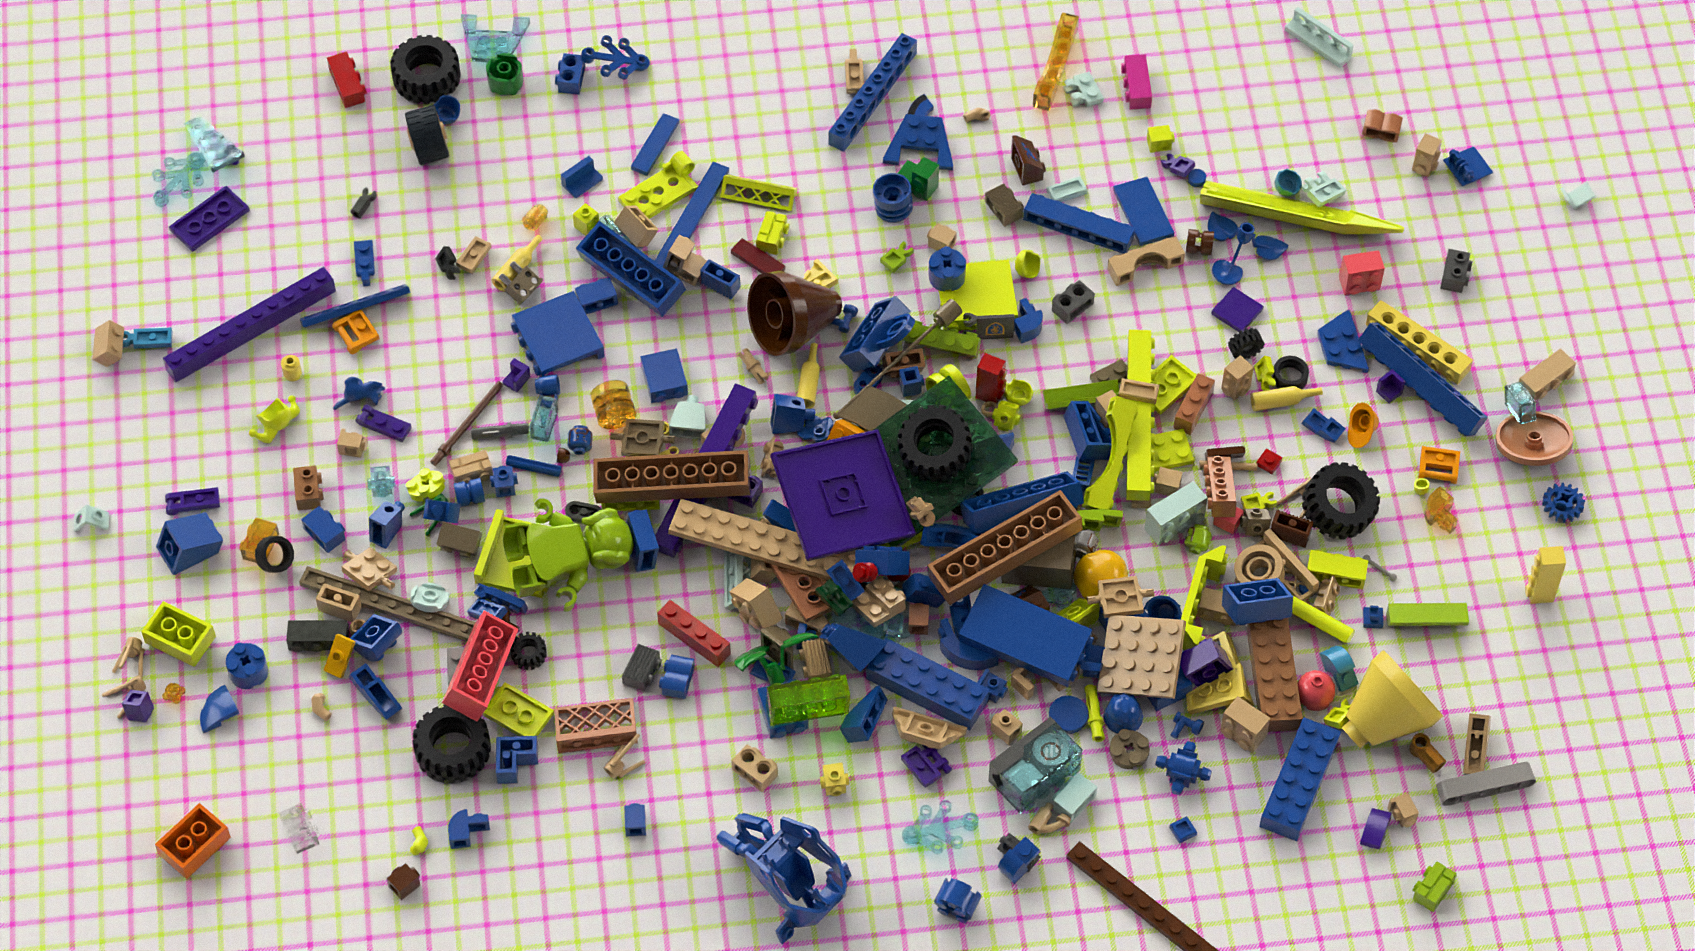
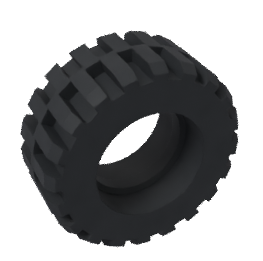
M419 35L417 38L413 39L411 37L407 39L406 43L402 42L399 45V49L396 48L390 61L393 85L397 92L404 96L405 99L413 100L414 103L418 104L420 102L429 104V102L433 101L436 103L441 96L449 95V93L452 94L456 90L455 87L459 85V78L461 77L459 58L455 48L448 41H443L442 38L437 36L434 38L432 35H427L426 37ZM423 64H433L440 67L437 71L428 75H418L411 72L414 68Z
M928 405L929 408H918L916 414L912 412L908 415V421H903L901 424L902 429H899L898 448L906 469H910V473L913 476L919 475V478L923 481L929 478L931 482H937V479H942L943 482L947 481L949 476H952V478L956 477L958 470L963 471L966 468L965 462H970V453L973 452V441L968 423L964 421V417L961 414H956V410L952 408L946 410V407L943 405H939V408H935L934 405ZM942 431L952 436L953 444L942 455L928 456L918 450L919 440L929 432Z
M1334 462L1322 467L1307 483L1302 495L1304 500L1302 507L1303 510L1307 511L1305 513L1307 520L1313 521V528L1317 527L1321 534H1329L1328 537L1333 539L1338 536L1340 540L1347 537L1353 538L1357 534H1361L1374 520L1379 511L1378 505L1380 504V497L1377 496L1379 490L1377 486L1374 487L1375 481L1372 477L1369 478L1366 471H1360L1358 466L1354 464L1348 466L1349 463L1342 462L1340 465ZM1337 488L1348 493L1354 501L1355 513L1348 514L1336 510L1327 498V489Z
M445 704L442 708L437 706L432 709L431 713L426 712L423 715V720L420 719L417 722V729L413 731L412 742L416 761L419 763L420 769L426 772L428 777L431 779L436 777L437 781L442 783L444 780H448V783H455V780H460V782L466 781V778L469 776L473 778L477 775V770L482 771L485 767L484 762H488L490 757L491 743L487 724L481 717L478 721H475ZM448 733H461L470 739L468 746L455 754H443L433 748L435 742L441 736Z

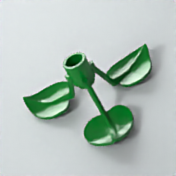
M800 633L784 640L783 645H781L780 665L777 662L767 663L764 656L769 651V647L766 645L755 647L741 654L734 660V664L739 670L744 672L750 664L759 660L766 671L770 685L775 686L785 681L782 672L785 669V648L808 639L818 638V636L812 633Z

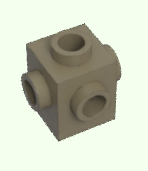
M1252 508L1244 510V516L1240 518V526L1244 529L1245 535L1252 537L1264 536V532L1270 529L1271 517L1267 509Z

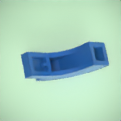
M934 523L933 526H924L920 544L925 547L944 546L958 548L981 534H976L967 527Z
M948 619L940 620V627L937 629L940 637V650L950 662L968 670H985L986 668L998 666V657L960 642L954 634Z

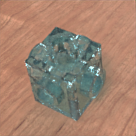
M370 467L371 478L367 479L368 490L373 492V497L393 495L392 488L396 487L395 476H391L390 467Z

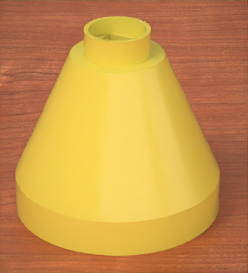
M1382 650L1371 660L1346 714L1350 721L1342 729L1361 749L1367 742L1374 746L1430 728L1444 716L1398 664Z

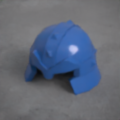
M1155 596L1144 607L1148 611L1150 618L1181 620L1182 617L1181 605L1170 596Z
M1125 693L1121 695L1115 694L1104 709L1103 718L1109 730L1116 734L1122 729L1136 731L1143 722V711L1134 695H1127Z

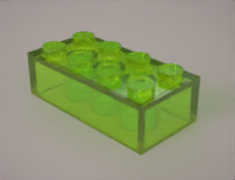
M834 674L825 678L814 677L806 681L794 680L786 684L775 683L767 686L766 709L770 726L849 714L851 695L846 674Z

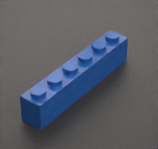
M1032 193L1024 208V221L1122 254L1128 252L1134 239L1135 227L1129 224L1114 221L1111 218L1046 198L1043 195Z

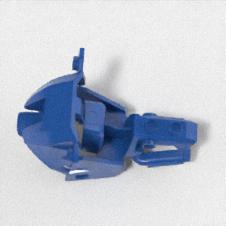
M743 813L738 814L734 818L737 822L738 830L734 836L723 830L717 835L719 844L746 859L750 870L773 899L782 908L787 910L783 914L785 917L784 921L775 930L781 944H784L793 936L794 928L818 924L846 896L847 882L852 876L848 864L845 862L841 863L839 856L821 839L819 831L813 826L783 816L780 819V830L773 834L772 825L767 819ZM746 828L761 832L766 840L764 841L751 835ZM799 846L819 861L832 867L825 872L827 884L821 892L817 888L813 890L812 886L815 884L812 867L808 857L797 849ZM782 891L795 901L802 898L807 908L790 904Z

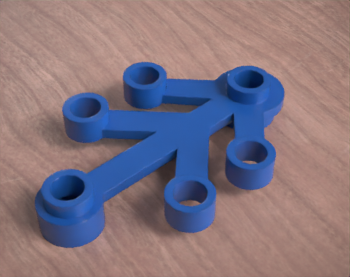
M604 35L600 43L612 54L595 52L593 48L587 47L582 50L580 59L586 64L592 63L594 59L613 62L610 65L602 66L600 73L604 77H609L614 70L623 64H631L627 68H620L618 77L623 80L627 79L634 71H644L650 65L648 57L643 54H637L629 46L630 41L627 38H621L618 47L624 50L630 57L624 56L612 44V38L609 35Z

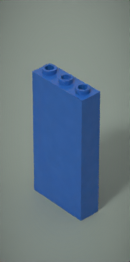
M983 584L959 633L960 642L1066 687L1069 686L1070 682L1075 681L1078 674L1076 669L1085 660L1086 654L1084 652L1086 648L1091 647L1094 640L1092 629L986 584Z

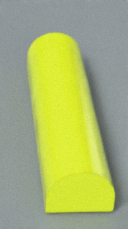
M1293 596L1292 614L1338 640L1350 643L1355 633L1353 628Z

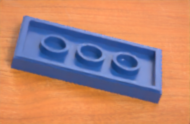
M1148 177L1113 186V191L1129 225L1135 227L1134 235L1139 246L1174 237V231Z

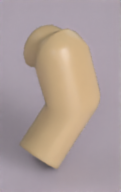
M975 108L965 113L963 118L966 123L974 119L987 121L991 114L986 109Z

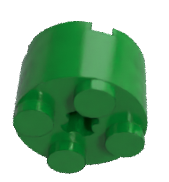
M501 53L496 58H491L487 62L486 73L490 91L500 95H516L522 87L524 80L522 64L517 60V57L509 53Z

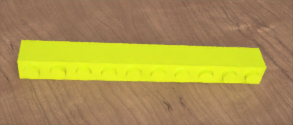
M1129 329L1127 379L1146 383H1151V380L1154 381L1155 369H1151V365L1155 363V353H1151V349L1155 348V338H1151V330ZM1131 400L1138 403L1136 407L1138 414L1132 422L1133 432L1127 441L1126 500L1149 501L1150 493L1154 494V482H1151V477H1154V466H1151V461H1154V449H1151V445H1154V433H1151V428H1154L1155 418L1151 417V412H1154L1155 404Z

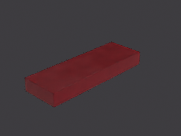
M743 238L731 249L732 255L760 273L785 271L786 269L784 264Z

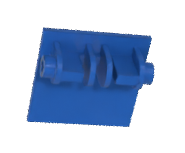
M1474 146L1461 152L1452 149L1449 152V157L1443 159L1462 187L1493 174L1491 168Z

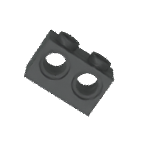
M1078 280L1076 283L1070 284L1063 293L1057 294L1053 298L1052 312L1068 324L1094 304L1095 293Z

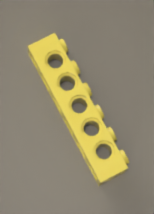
M1380 300L1368 313L1367 326L1375 322L1381 324L1429 367L1445 376L1447 380L1453 381L1458 385L1471 370L1473 359L1384 301Z

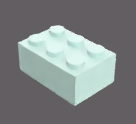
M1193 481L1148 508L1144 529L1157 545L1163 542L1167 543L1176 534L1185 532L1189 526L1194 523L1198 524L1204 519L1208 497Z

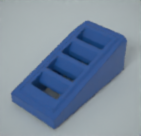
M1076 456L1072 475L1075 478L1087 480V482L1079 480L1082 492H1085L1091 485L1095 460H1079L1078 456ZM1079 462L1090 464V466L1079 464ZM1078 468L1089 469V471L1080 470Z

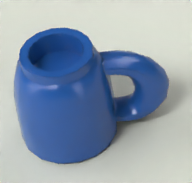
M557 374L541 376L535 379L536 394L541 395L542 402L546 406L552 407L557 404V395L560 394V381ZM553 395H554V398H553V399H546V398L544 397V396H553Z

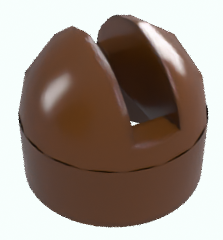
M558 448L556 463H567L570 460V452L567 449Z

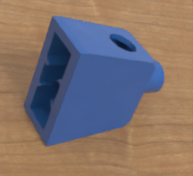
M774 394L770 419L772 434L801 431L804 427V420H815V409H806L803 398Z
M385 501L369 517L370 542L385 549L389 546L402 526V512L405 509L403 503L396 501L392 504Z

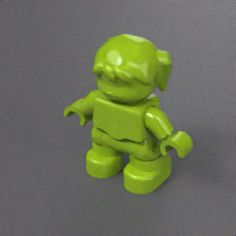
M540 498L536 500L535 506L537 509H544L547 513L544 515L539 514L536 518V523L527 524L521 522L505 525L503 531L504 551L508 562L522 560L524 556H530L532 562L530 565L513 567L512 578L518 598L531 596L536 591H541L544 588L557 584L561 580L568 579L566 587H562L556 592V597L567 596L571 600L564 605L563 611L568 612L574 608L577 593L588 581L587 570L589 563L596 569H617L625 565L633 552L634 540L628 524L620 518L615 509L606 508L599 510L589 517L582 518V523L586 525L582 534L579 524L573 523L570 517L557 511L553 513L551 502ZM549 521V525H551V526L542 525V524H544V523H546V522Z

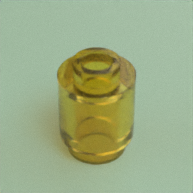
M542 204L532 206L522 218L524 227L528 230H537L547 218V208Z

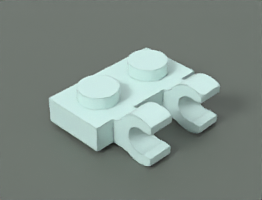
M1090 71L1075 75L1073 79L1064 81L1066 86L1063 89L1066 93L1078 90V92L1071 94L1073 99L1070 102L1073 107L1085 103L1086 107L1103 103L1104 97Z
M1324 171L1317 173L1318 178L1314 180L1311 177L1305 179L1304 182L1306 184L1301 186L1302 190L1308 192L1307 196L1318 207L1343 196L1346 192V189L1335 178L1330 179Z

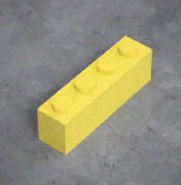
M1563 546L1539 548L1538 554L1534 557V565L1531 566V575L1528 576V585L1525 586L1526 597H1529L1530 604L1554 602L1566 566Z

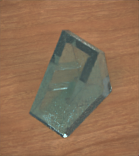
M899 613L882 623L880 639L888 638L898 644L900 643L903 635V613Z

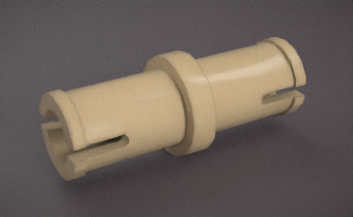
M743 349L744 354L739 352L738 356L747 366L746 369L753 374L758 383H764L763 378L767 381L769 376L761 368V363L753 357L749 349Z

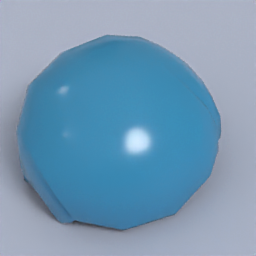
M1287 168L1278 172L1274 185L1279 194L1293 196L1300 191L1302 181L1295 171Z

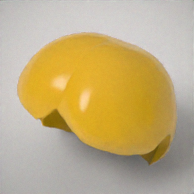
M1097 550L1084 555L1075 567L1073 578L1081 595L1087 600V596H1097L1099 594V580L1128 577V571L1125 561L1117 553L1111 550Z

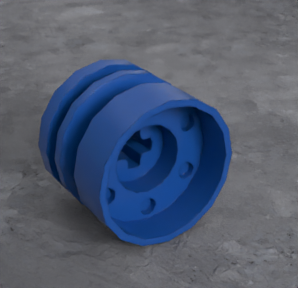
M888 173L875 181L873 185V198L877 215L887 222H899L906 219L913 210L912 190L909 180L901 174Z

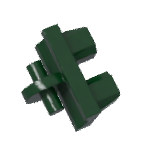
M831 579L815 589V593L837 617L853 606V602L844 594L842 588Z

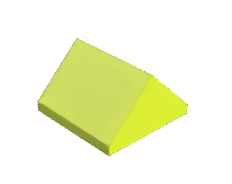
M1078 598L1055 614L1089 627L1098 621L1100 606L1099 603L1088 605L1086 599Z

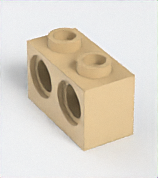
M748 744L731 760L732 770L761 792L778 777L777 764L772 759L765 758L756 747L752 748ZM747 759L752 760V762L746 763L744 761ZM761 771L768 772L767 774H760Z

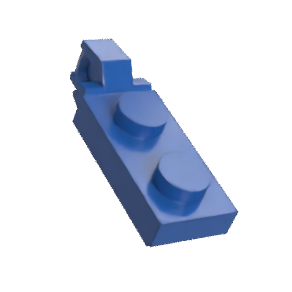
M354 241L356 276L361 277L363 287L370 286V276L375 274L373 241Z
M479 583L474 591L475 596L478 598L489 599L493 603L507 606L513 613L518 614L521 612L526 614L528 610L524 600L494 587H488Z

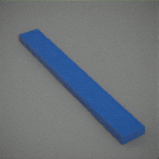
M712 162L656 257L655 262L659 265L664 266L667 254L678 235L691 238L721 187L724 175L729 173V167Z

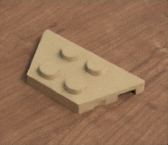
M893 707L892 716L900 738L911 743H919L929 748L941 749L966 735L967 727L899 707Z

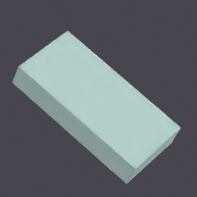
M1080 176L1047 187L1050 199L1060 202L1085 195L1088 191Z

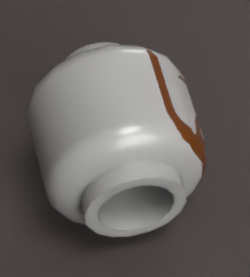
M1085 529L1075 534L1076 557L1081 559L1084 555L1096 551L1099 540L1092 530Z

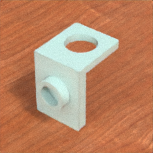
M1587 182L1569 193L1563 187L1560 188L1574 210L1596 197Z
M85 505L74 515V531L77 532L85 524L107 530L109 528V512Z

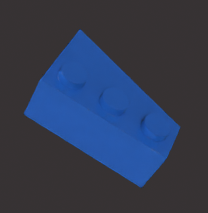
M1071 401L1063 417L1079 460H1109L1112 447L1110 429L1103 426L1100 422L1101 417L1089 401Z

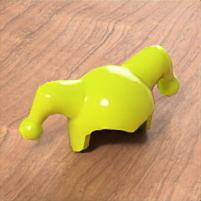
M294 395L288 397V402L291 403L290 408L280 399L276 398L263 412L256 415L258 420L264 425V433H257L255 429H251L249 436L255 437L264 443H271L277 432L287 427L290 420L299 415L300 408L295 402L296 397Z

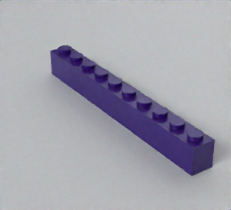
M325 267L318 269L163 357L166 371L175 383L333 294L336 292L334 279Z
M736 383L734 384L699 453L733 451L735 441H739L741 437V429L749 422L750 412L757 407L756 391ZM690 498L684 500L705 505L708 498ZM681 499L673 500L655 534L659 546L658 552L672 558L676 556L677 552H681L684 544V538L668 534V529Z

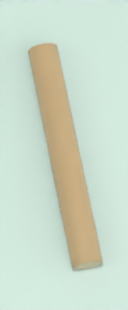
M1200 460L1199 468H1203L1207 461ZM1231 462L1232 470L1257 471V463Z

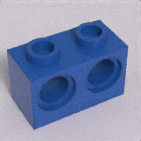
M563 53L562 60L558 62L559 74L555 76V85H558V93L580 95L586 67L585 63L580 59V55Z

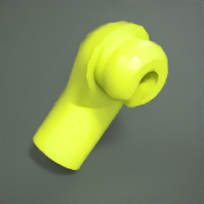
M420 826L412 830L416 840L410 847V852L415 856L423 853L428 845V839Z

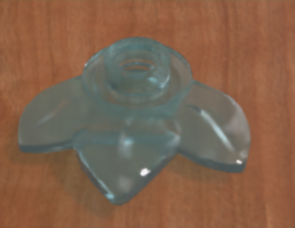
M1072 582V589L1070 590L1047 587V590L1041 592L1048 603H1054L1058 608L1064 609L1071 604L1072 596L1076 593L1077 587Z

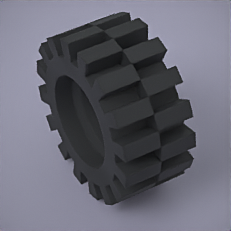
M1247 328L1244 332L1241 330L1238 335H1233L1234 338H1230L1228 342V347L1234 359L1240 355L1244 359H1251V356L1254 357L1256 353H1260V349H1263L1265 345L1256 328H1250L1249 330Z
M526 632L525 636H523V633H520V638L515 637L510 649L512 660L515 665L518 664L520 669L524 666V670H528V667L534 670V666L540 667V662L544 663L547 657L545 641L540 635L536 637L535 632H532V635ZM526 646L536 648V652L530 656L523 655L521 650Z

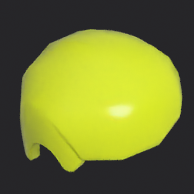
M1033 250L1020 251L1015 259V270L1024 278H1035L1038 275L1041 265L1039 254L1033 253Z
M1013 379L1009 384L1006 383L1004 396L1007 402L1024 406L1033 398V389L1028 382Z

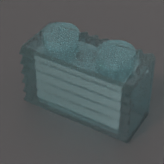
M1516 382L1506 385L1504 387L1505 405L1518 423L1524 424L1535 421L1536 401L1523 383Z
M539 396L529 426L530 438L545 442L549 441L558 413L556 398Z

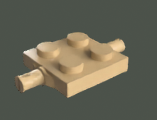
M371 547L359 555H355L350 550L345 551L344 557L350 561L342 566V572L367 591L379 585H384L389 590L395 587V583L389 580V578L397 572V566Z
M1137 576L1099 580V594L1097 596H1087L1088 605L1100 603L1104 618H1109L1111 615L1142 614L1144 612L1143 598L1154 597V589L1142 590L1138 584Z

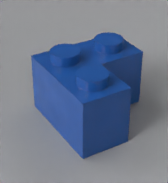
M537 736L496 737L497 783H518V765H538Z

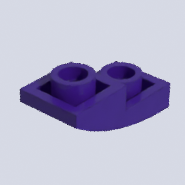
M1375 808L1371 809L1360 845L1380 850L1385 839L1386 829L1391 820V812Z

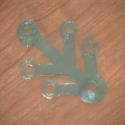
M194 152L188 155L187 158L178 160L167 157L164 160L166 169L171 170L179 166L185 167L168 172H163L160 169L152 172L153 180L156 182L173 178L163 190L155 192L153 199L157 206L163 207L169 203L168 195L180 182H182L180 190L182 197L187 199L192 196L188 174L192 169L194 171L192 177L193 184L201 186L204 183L201 168L205 163V158L201 153Z
M943 800L940 802L939 811L930 826L922 828L926 819L932 816V808L929 805H923L920 808V815L914 825L907 826L903 830L902 839L908 845L919 843L931 849L934 854L943 852L944 845L942 841L950 844L954 849H960L963 846V838L959 835L951 836L945 831L964 827L969 831L975 830L978 827L979 819L975 813H966L961 819L941 823L946 814L950 813L952 806L950 801ZM947 805L949 808L943 809L942 806ZM928 810L929 813L924 814L923 811ZM973 818L974 821L970 822L967 819ZM909 833H915L916 835L910 836ZM932 835L940 840L931 841L925 836ZM959 840L961 843L955 844L954 841ZM939 845L941 848L935 849L934 846Z

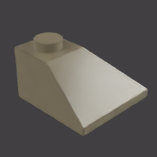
M777 625L763 628L760 631L761 646H768L769 651L766 654L778 663L780 662L781 645L791 635L786 629H781ZM793 646L784 650V665L794 670Z

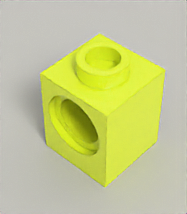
M1170 126L1148 127L1147 143L1150 153L1171 150L1172 143L1175 142L1174 132L1170 131Z
M586 203L573 213L574 227L585 236L599 222V213Z

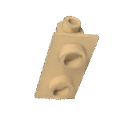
M775 436L764 445L763 453H765V456L760 465V469H762L761 477L766 473L770 474V477H777L770 455L773 452L784 450V446L780 441L775 442Z
M1332 576L1331 580L1325 578L1321 581L1317 594L1323 597H1316L1313 606L1329 616L1334 611L1335 599L1340 592V585L1334 576Z

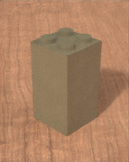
M1075 536L1067 538L1002 575V583L1071 590L1076 562Z

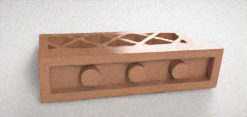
M633 698L554 708L558 753L628 745L637 735ZM630 705V709L625 713L618 710L621 706ZM602 708L610 710L605 716L599 713ZM582 711L590 712L586 718L579 715ZM568 713L571 715L566 721L559 718V714ZM614 713L621 716L616 722L609 719ZM594 716L601 719L596 725L590 722ZM575 718L581 721L576 728L569 724ZM624 720L632 723L630 726H620ZM605 722L611 725L607 729L600 728ZM585 725L592 728L590 731H580ZM565 727L572 730L571 733L560 734Z

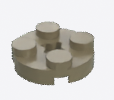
M1128 729L1120 730L1112 738L1109 747V753L1113 762L1124 769L1142 766L1147 761L1150 751L1149 740L1141 733ZM1131 746L1135 751L1127 753L1125 747Z

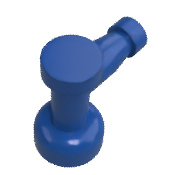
M846 304L843 308L844 319L835 318L831 323L839 326L838 330L840 332H849L851 319L858 313V308L851 304Z
M1178 711L1173 719L1176 725L1170 736L1177 739L1184 726L1191 728L1192 733L1198 736L1204 726V721L1200 719L1193 721Z

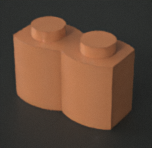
M1377 109L1367 110L1362 135L1369 138H1380L1388 142H1397L1403 117L1395 113L1385 114Z

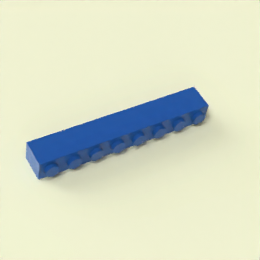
M1378 322L1370 323L1358 339L1364 350L1373 353L1379 363L1389 367V371L1393 369L1405 380L1407 387L1413 388L1416 391V395L1421 399H1426L1433 410L1440 411L1444 415V419L1451 424H1455L1458 427L1457 430L1464 436L1475 435L1488 419L1482 411Z

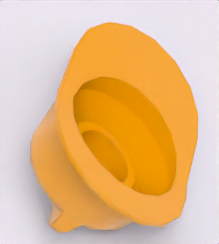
M1367 403L1356 404L1350 413L1348 441L1355 448L1367 445L1373 432L1376 431L1379 425L1377 414Z

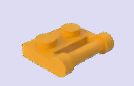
M362 309L332 324L335 332L339 333L347 345V350L350 354H355L359 349L380 339L379 334ZM348 325L358 339L357 341H352L344 329L345 326Z
M1422 446L1418 479L1431 478L1457 484L1460 451ZM1426 467L1451 470L1452 474L1428 471L1425 469Z

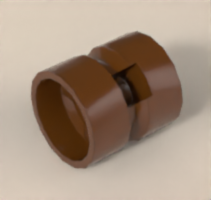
M1188 229L1186 253L1196 254L1200 251L1203 255H1212L1214 232L1204 230L1200 233L1199 230ZM1196 238H1201L1200 246L1195 245Z

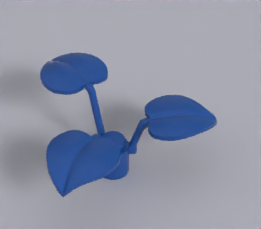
M1212 211L1208 219V231L1214 232V239L1225 241L1227 238L1233 239L1237 235L1239 241L1231 263L1226 260H1219L1213 264L1212 274L1221 284L1233 285L1241 280L1243 270L1234 264L1242 244H1247L1252 239L1253 247L1257 248L1256 253L1266 260L1279 258L1289 246L1285 242L1270 236L1261 235L1255 238L1256 234H1253L1255 228L1250 223L1245 222L1238 227L1234 221L1218 215L1214 211Z

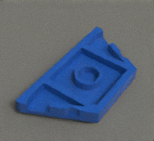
M1346 310L1318 329L1317 335L1327 365L1341 366L1349 370L1351 367L1361 369L1362 373H1368L1369 368L1361 343L1358 341L1359 337L1351 312Z

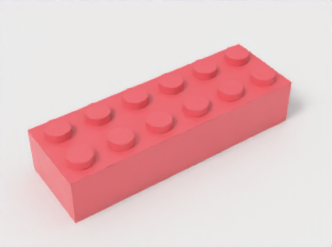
M484 610L473 626L442 703L478 721L488 707L518 628Z

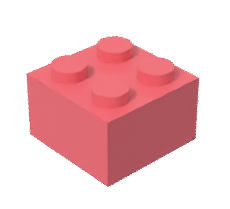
M1379 250L1343 256L1339 280L1344 295H1355L1360 292L1380 290L1385 267Z

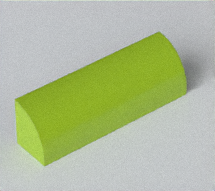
M1388 603L1386 612L1388 626L1469 625L1467 603Z

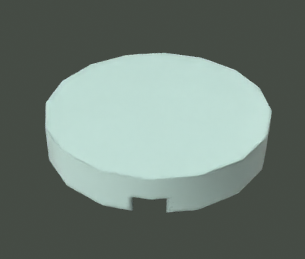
M424 583L422 586L418 587L417 585L411 590L410 602L418 610L438 612L448 606L450 594L441 585Z

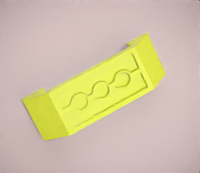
M1225 545L1217 547L1198 558L1181 620L1186 621L1183 651L1197 646L1205 639V636H1202L1203 628L1194 626L1193 622L1197 616L1198 604H1200L1206 580L1219 582L1220 575H1225L1229 555L1225 554Z

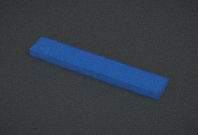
M403 284L302 317L300 322L305 328L411 292L409 286Z

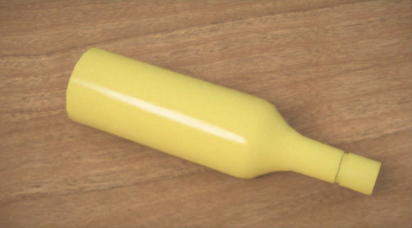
M536 235L526 247L519 248L491 279L492 284L498 290L505 292L504 289L507 287L499 279L500 274L503 273L513 281L518 273L510 266L511 262L515 261L524 269L531 262L532 252L543 238L540 235Z
M816 343L810 344L808 359L802 364L797 397L804 399L806 409L813 408L816 401L820 366L816 361L818 348Z
M1291 386L1251 393L1250 400L1253 411L1296 405L1304 398L1323 395L1321 387L1303 390Z

